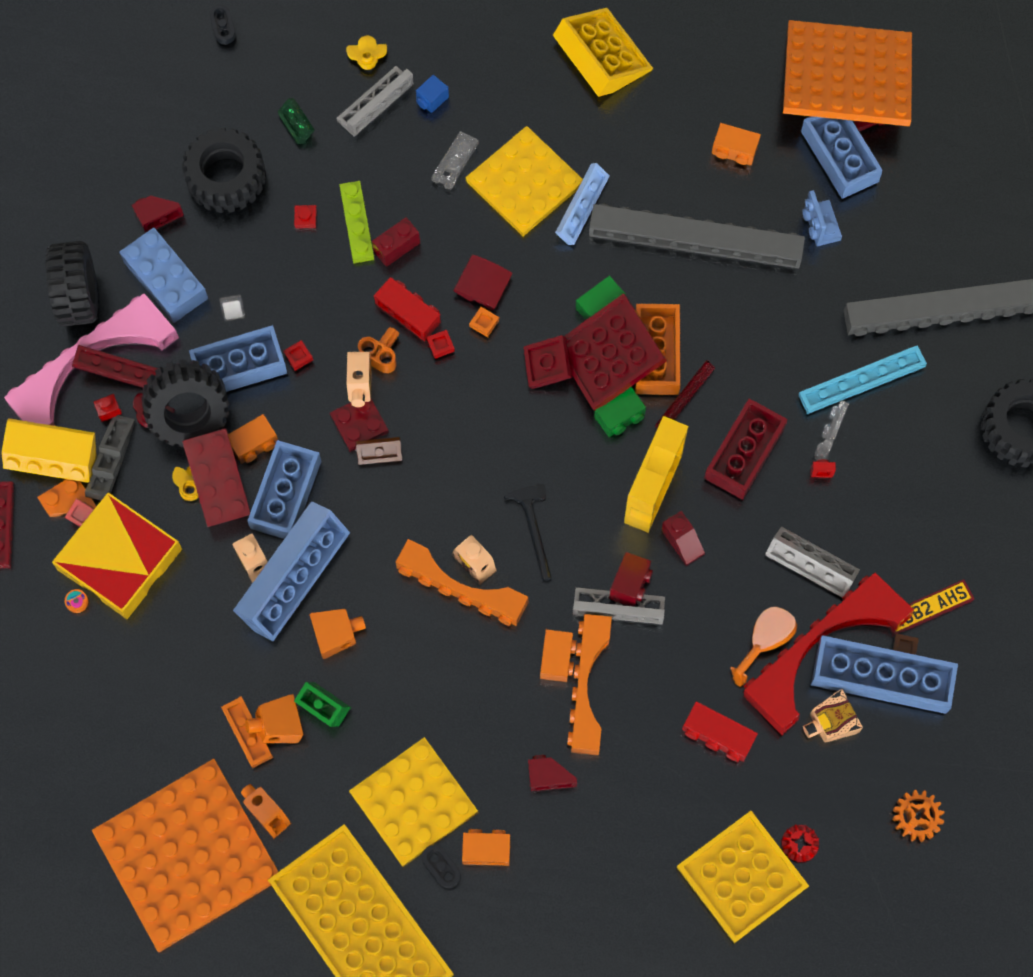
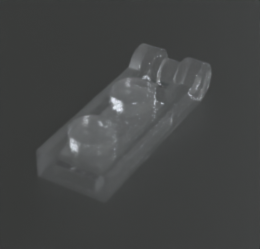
M460 131L435 170L431 180L435 183L440 182L444 184L445 188L451 190L478 146L479 140ZM445 171L450 173L448 177L443 175Z
M841 400L838 407L833 406L829 416L833 421L831 426H825L821 436L825 440L817 446L814 454L816 460L827 459L849 403Z

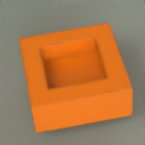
M480 307L469 323V327L488 337L499 322V317Z

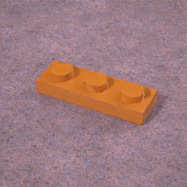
M242 696L222 706L221 708L252 769L273 758L266 743L261 741L260 732L247 733L245 721L246 719H252V716Z

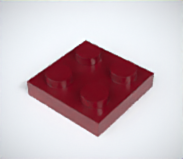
M560 335L524 346L530 388L535 389L572 378L565 336Z
M372 399L369 402H365V405L362 407H355L350 402L330 412V416L349 452L356 449V441L373 440L389 433Z

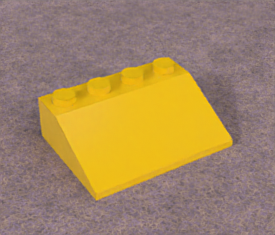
M608 8L563 18L553 34V37L598 97L614 93L653 69Z

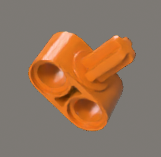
M389 327L380 341L372 337H364L358 343V351L364 352L363 350L367 347L373 348L370 352L371 366L383 373H391L396 369L397 362L395 352L390 347L399 336V332ZM384 358L391 359L389 363L381 362Z

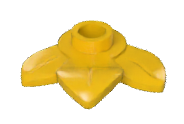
M365 35L359 39L358 45H348L346 52L348 57L356 60L362 69L370 70L376 66L378 59L386 55L387 45H377L374 37Z
M190 466L186 470L175 467L172 478L173 482L179 487L181 497L186 501L196 500L199 496ZM189 488H194V492L191 494H188L187 490Z

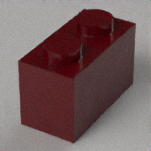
M405 217L372 241L373 251L387 267L420 244V236L418 230Z
M626 552L611 586L609 599L632 607L636 606L637 601L641 602L646 590L643 586L645 582H650L653 570H650L651 561Z

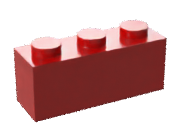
M390 277L374 295V301L378 307L423 341L441 323L439 310L433 305L428 306L423 302L420 295L415 292L412 294L407 290L405 284L399 280L395 281Z
M697 701L682 728L685 731V735L693 740L700 739L706 742L705 745L714 751L719 749L727 753L726 756L736 762L739 760L744 762L758 735L753 730Z

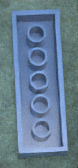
M311 501L233 611L254 632L274 641L350 532L331 510Z
M821 636L818 642L811 686L835 691L843 689L844 693L946 714L952 706L958 664Z

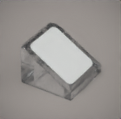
M241 295L219 299L225 321L245 318Z

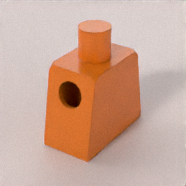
M346 609L310 614L323 659L356 644L353 633L366 629L363 617L359 616L349 620Z
M294 694L259 705L255 712L256 718L246 719L245 721L247 733L260 732L263 743H299L303 736L296 702H294Z
M249 784L242 789L241 794L245 798L243 801L244 805L273 839L292 824L262 787L255 789L252 784Z

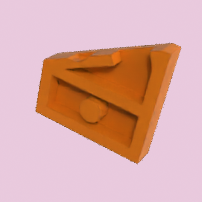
M66 479L37 497L50 517L67 514L77 498L93 508L97 507L92 498L85 497L86 489L81 481Z

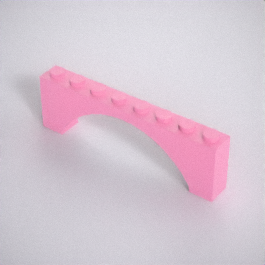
M144 293L133 298L125 308L117 310L109 320L98 324L93 332L82 336L74 346L63 350L58 358L47 362L39 372L28 376L23 384L12 388L4 398L22 421L55 426L54 412L57 397L67 376L74 369L72 363L78 345L99 351L120 344H146L159 347L162 351L179 338L175 328Z

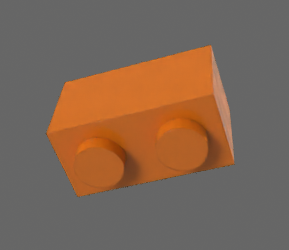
M720 123L713 144L712 154L721 159L727 158L741 165L748 164L752 166L761 134Z
M264 414L228 434L233 452L241 464L253 461L263 451L272 450L278 440L275 431Z
M546 630L540 679L567 682L568 675H573L574 662H570L571 653L575 654L577 640H572L573 633Z
M469 829L468 833H463L462 863L464 865L509 866L510 834H506L505 830H492V833H482L480 829Z

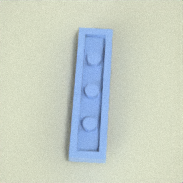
M597 163L590 165L555 232L568 245L575 244L593 209V204L598 200L610 176Z

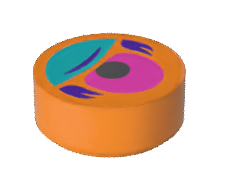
M71 590L65 596V605L73 613L83 612L88 606V597L82 590Z

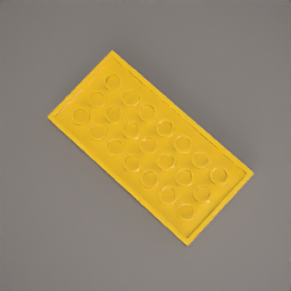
M345 824L268 879L335 977L454 976L453 972Z

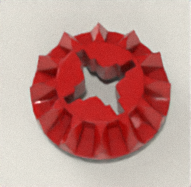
M794 825L784 833L782 848L791 860L806 862L811 860L818 852L819 838L815 831L806 825ZM804 834V842L808 845L803 846L798 852V844L791 840H798Z

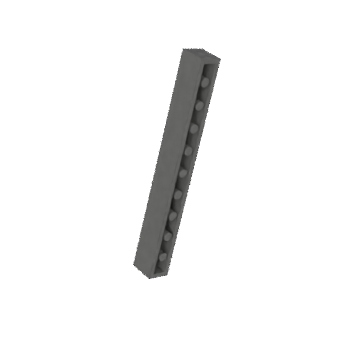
M593 204L589 227V236L798 269L802 260L805 236H800L797 233L785 234L779 233L776 230H759L753 226L740 227L732 223L720 224L712 220H694L692 217L681 218L668 213L655 214L648 210L636 211L628 207H610L607 204Z
M1033 279L846 303L843 312L848 335L863 336L868 332L885 333L891 329L903 331L914 326L925 328L931 324L938 323L940 325H948L953 321L970 322L976 318L988 320L999 315L1010 317L1016 313L1023 312L1025 314H1032Z

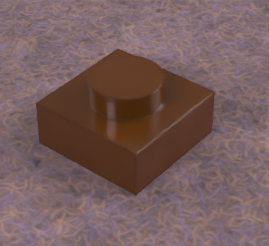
M895 634L892 650L916 655L919 638Z

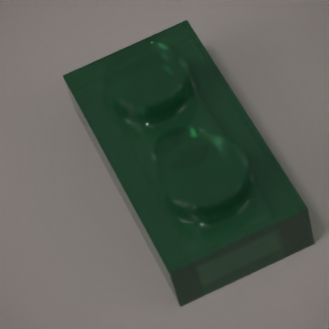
M288 98L277 113L297 144H304L315 129L296 100Z

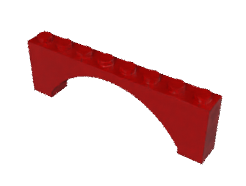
M876 573L870 577L868 575L859 582V587L854 592L852 590L848 591L838 606L834 604L829 608L824 619H817L810 626L811 630L806 635L802 633L793 642L795 645L789 650L785 648L781 651L775 663H768L761 670L762 674L757 679L752 678L745 684L744 697L781 735L799 720L800 714L796 711L794 702V680L803 658L819 642L821 636H827L844 628L861 625L890 627L891 625L895 630H898L912 617L914 609Z

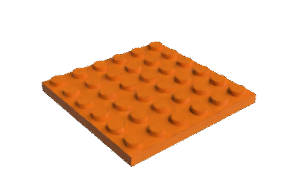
M789 20L783 114L910 126L912 32Z
M215 759L210 760L92 829L96 840L158 952L163 951L270 887L271 884L268 879L279 872Z

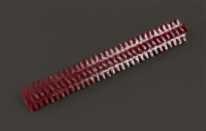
M708 360L699 368L695 376L691 378L687 386H685L662 416L675 420L676 415L680 414L681 409L683 410L697 389L699 390L705 379L707 380L713 369L715 370V367ZM661 417V419L657 421L658 423H656L655 425L656 429H658L663 417Z

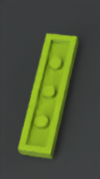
M360 181L339 184L353 263L374 260Z

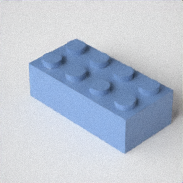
M813 116L804 119L801 132L842 199L879 182L883 170L852 120Z
M154 227L119 252L124 264L173 323L208 299L205 288Z
M273 325L189 350L191 360L199 361L201 366L202 364H207L210 366L211 371L215 370L219 374L220 379L224 382L226 392L287 374Z
M277 440L248 518L250 529L285 539L305 509L321 464L319 452Z

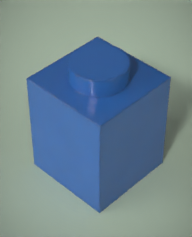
M432 75L416 90L418 105L431 113L449 97L448 86L435 75Z

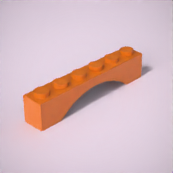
M407 540L396 560V567L402 575L406 577L412 575L427 587H430V585L439 588L438 591L443 595H453L459 598L458 601L466 606L472 604L478 607L481 613L487 616L492 614L498 617V620L505 625L510 626L513 624L517 626L528 605V596L509 587L483 590L471 588L455 581L439 568L428 548L412 540Z
M585 614L584 621H579L578 634L582 635V643H577L576 656L580 657V665H575L574 678L578 679V687H573L572 701H576V708L571 709L569 723H574L573 732H568L567 745L572 746V753L599 755L601 727L590 708L587 682L595 660L609 645L612 617Z

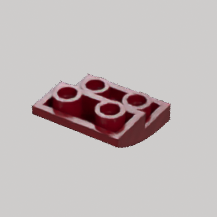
M472 254L453 291L469 301L475 300L488 309L494 310L513 273L487 259Z

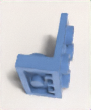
M814 190L809 191L808 197L805 199V208L802 212L804 220L808 221L810 225V238L815 240L816 246L841 241L842 235L830 200L818 202Z

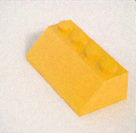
M8 418L2 447L3 469L89 483L93 475L92 468L97 459L94 432Z

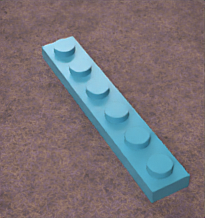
M914 346L801 391L798 396L807 414L922 369L926 367L927 363L919 347Z

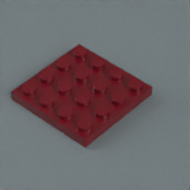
M624 293L565 335L571 374L594 411L609 403L667 362V359Z

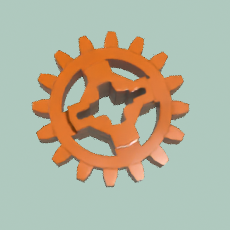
M914 790L912 796L906 792L903 795L904 800L899 798L897 800L899 806L893 808V811L898 813V815L892 818L893 821H899L896 829L902 828L904 830L902 833L903 837L910 834L911 841H914L917 836L920 842L925 840V835L929 839L933 838V832L938 833L941 830L937 825L944 823V820L939 818L944 814V811L938 810L941 802L934 803L935 796L926 797V791L918 795L917 790ZM912 801H921V802H923V803H922V804L915 805L914 803H910V802H912ZM929 809L932 810L933 818L930 816ZM918 811L922 814L919 820L915 818ZM903 813L907 815L908 823L905 822ZM923 827L926 830L918 831L914 830V828Z

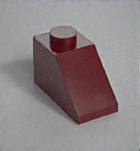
M151 195L146 198H140L132 204L134 213L145 233L153 227L158 229L184 216L179 203Z
M682 511L663 522L661 531L686 566L705 554L695 529Z
M535 755L532 759L528 760L531 791L577 787V778L553 758H546V755Z

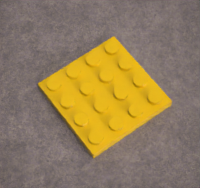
M528 126L523 128L465 177L466 182L523 237L573 195L583 180Z
M425 737L349 790L402 867L421 855L427 847L436 844L478 813L474 804Z
M749 811L677 865L678 870L734 944L809 887L752 811Z

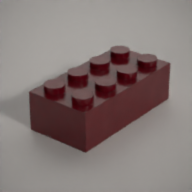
M749 398L708 466L704 479L743 500L785 429L788 419Z
M227 429L182 441L207 527L250 515L251 510Z

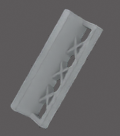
M395 66L336 118L337 122L355 137L414 84L413 74L408 69L403 72ZM397 74L398 77L390 83V79ZM379 89H383L378 95L375 96L376 91H378ZM364 102H368V103L360 110V105H362ZM349 115H354L347 122L345 121Z
M783 527L779 529L765 554L842 598L849 591L860 569Z
M586 588L575 589L573 615L584 616L589 614L609 616L615 620L663 624L665 597L644 595L642 599L644 602L637 601L639 606L632 607L623 606L618 602L615 605L600 603L602 599L610 596V591ZM579 594L589 595L594 602L579 601ZM650 601L660 602L659 609L645 608L644 606Z

